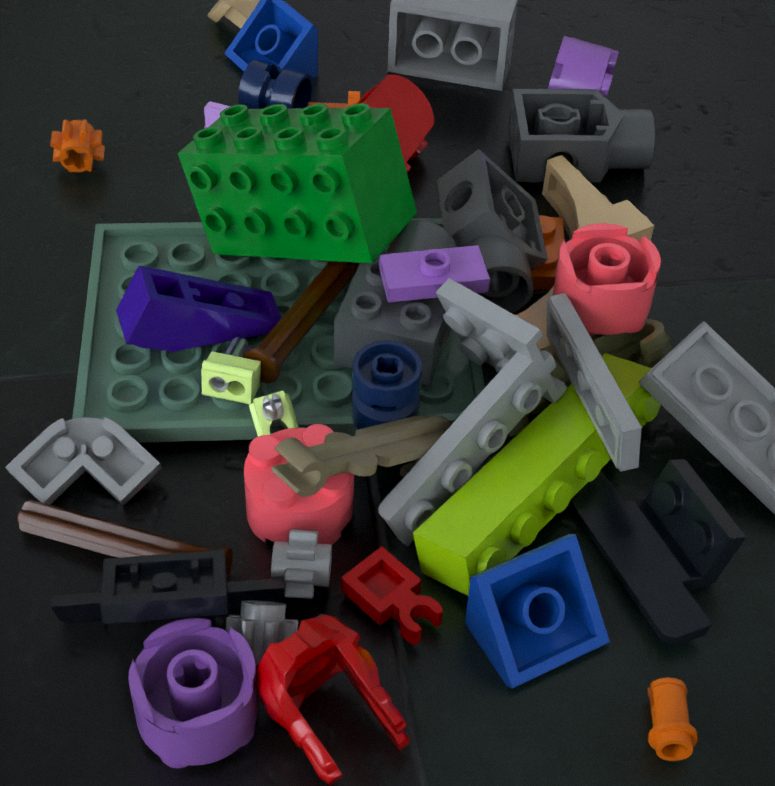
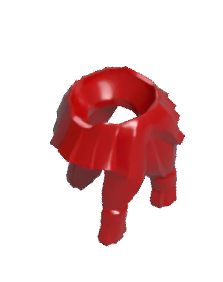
M320 614L315 618L302 620L299 629L280 643H272L268 646L262 659L256 666V683L258 696L269 716L289 731L290 737L297 747L303 749L318 777L331 786L342 779L343 774L300 713L299 707L307 697L334 675L342 672L347 676L399 751L409 745L410 738L403 731L407 726L405 719L393 705L392 698L385 688L380 686L378 668L372 656L366 649L357 644L361 636L344 625L336 617Z

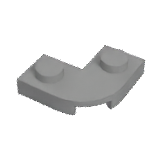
M82 417L68 421L61 418L48 426L5 467L41 503L51 505L75 480L87 471L123 506L162 469L161 464L116 422L106 417L104 419Z

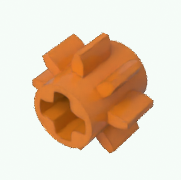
M66 119L63 120L62 132L52 131L50 146L54 148L53 162H60L70 173L84 172L86 170L91 172L93 160H104L105 146L102 145V130H94L86 119L72 120L70 122Z

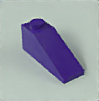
M141 265L138 266L116 309L126 344L145 349L153 348L171 352L232 341L236 337L242 339L269 334L282 318L270 291Z

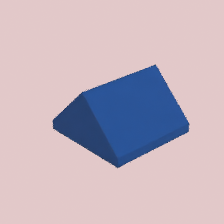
M260 0L224 54L243 71H245L251 61L257 59L279 66L281 72L289 68L307 73L312 78L318 76V28L284 0Z
M576 534L563 536L471 577L465 624L507 687L514 688L610 642Z

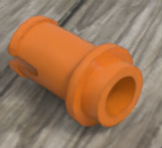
M659 678L651 682L650 687L647 689L653 728L648 733V742L650 747L656 750V755L659 758L667 761L684 760L692 755L693 747L698 741L696 728L689 721L686 698L687 687L683 681L676 678Z

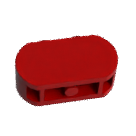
M392 74L384 77L376 86L365 93L357 104L365 103L370 108H391L406 171L408 172L411 166L407 161L417 157L428 144L424 138L434 125V115L428 99L413 82L402 76Z

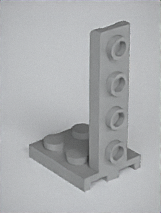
M450 278L435 292L446 311L443 318L459 335L462 341L459 344V348L465 356L477 365H482L484 362L495 368L498 374L380 503L378 508L379 514L392 529L396 537L407 547L414 540L413 532L471 479L472 474L485 459L503 445L509 432L525 414L530 413L537 407L541 397L555 403L567 390L564 382L550 374L557 366L552 354L546 350L538 349L536 343L543 336L539 328Z

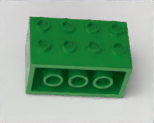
M365 103L354 104L346 108H328L325 104H314L305 108L287 109L284 104H275L264 109H248L243 104L234 105L221 111L219 119L208 128L196 132L193 136L194 140L178 152L213 254L373 264L417 214L391 108H370Z

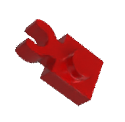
M382 546L341 577V592L379 626L390 617L396 619L399 622L398 629L401 636L411 644L417 645L421 641L422 628L413 619L418 617L426 618L435 627L442 624L443 609L441 605L429 596L419 595L421 593L422 580Z

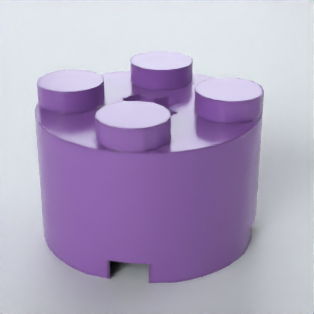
M563 36L548 89H597L606 98L619 51L577 38Z
M186 618L173 621L152 632L143 642L144 649L140 652L135 662L132 660L128 675L136 723L145 744L155 754L160 756L164 764L177 769L188 765H204L219 761L248 744L253 738L258 717V692L255 658L245 638L230 627L228 632L211 626V620L202 618Z

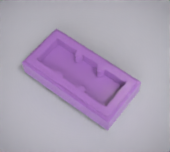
M479 245L379 255V270L388 302L438 298L435 292L448 278L475 293H487L489 291L490 278Z

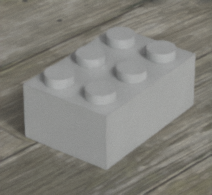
M391 0L387 72L502 91L511 65L518 0Z

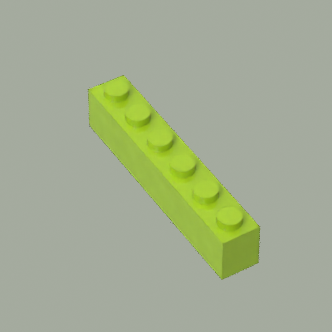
M604 353L602 355L604 362L640 426L643 427L657 416L661 406L638 383L652 368ZM572 384L555 403H551L413 532L422 574L468 596L472 576L513 559L524 547L529 546L535 540L538 532L557 513H561L566 509L570 500L588 482L593 481L611 457Z

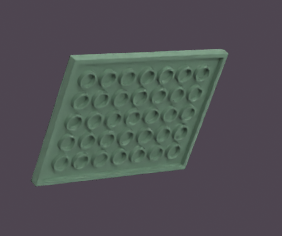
M421 218L411 220L429 221L443 228L442 218ZM202 222L96 224L72 419L82 417L109 418L120 425L138 443L254 440L258 435L249 404L202 395L201 368L203 361L207 360L212 351L225 354L232 341L174 352L129 345L125 342L116 309L138 266L141 265L270 291L283 317L329 261L213 254ZM352 279L281 365L279 378L273 383H263L260 381V387L254 397L255 399L284 390V393L290 396L299 428H307L313 424H322L331 428L333 432L346 433L351 436H355V432L358 430L352 419L353 368L334 364V320ZM452 328L431 386L421 384L419 415H428L429 417L443 416L453 423L480 394L485 385L482 366L472 362L460 350L459 344L462 341ZM268 334L243 338L248 342L247 351L251 348H257ZM281 425L272 427L270 434L285 428Z

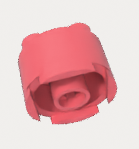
M598 223L580 227L573 231L572 239L566 243L564 240L560 246L553 295L567 294L589 335L593 333L615 335L639 332L643 329L651 309L661 265L660 254L649 239L642 235L640 242L628 236V228L620 225Z
M313 424L307 428H289L270 435H261L251 441L249 453L244 464L246 513L251 530L263 542L266 543V538L272 542H275V540L289 541V531L298 529L318 531V543L334 544L341 537V531L348 522H351L354 510V474L345 472L330 476L316 494L302 497L271 471L273 466L289 462L275 450V447L281 441L288 438H296L307 447L323 444L325 436L333 432L328 426Z

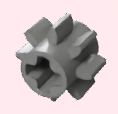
M292 529L289 531V541L275 540L272 553L271 578L284 577L286 584L285 597L312 599L315 586L329 587L332 544L318 543V531Z
M246 600L241 603L240 615L231 614L229 617H226L225 630L229 632L230 627L245 638L252 649L255 664L258 665L270 644L280 643L297 631L298 620L285 619L286 604Z

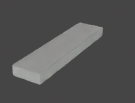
M561 293L549 296V300H547V337L616 468L620 472L638 468L642 427L567 294Z

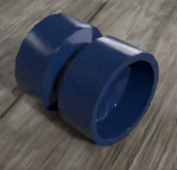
M255 59L248 64L242 75L238 101L239 104L246 105L248 109H264L275 104H284L287 109L305 108L308 106V102H312L313 79L307 73L289 68L281 72L279 66Z
M387 340L365 345L356 353L352 371V419L358 430L419 415L422 363L421 358L414 349L404 343Z

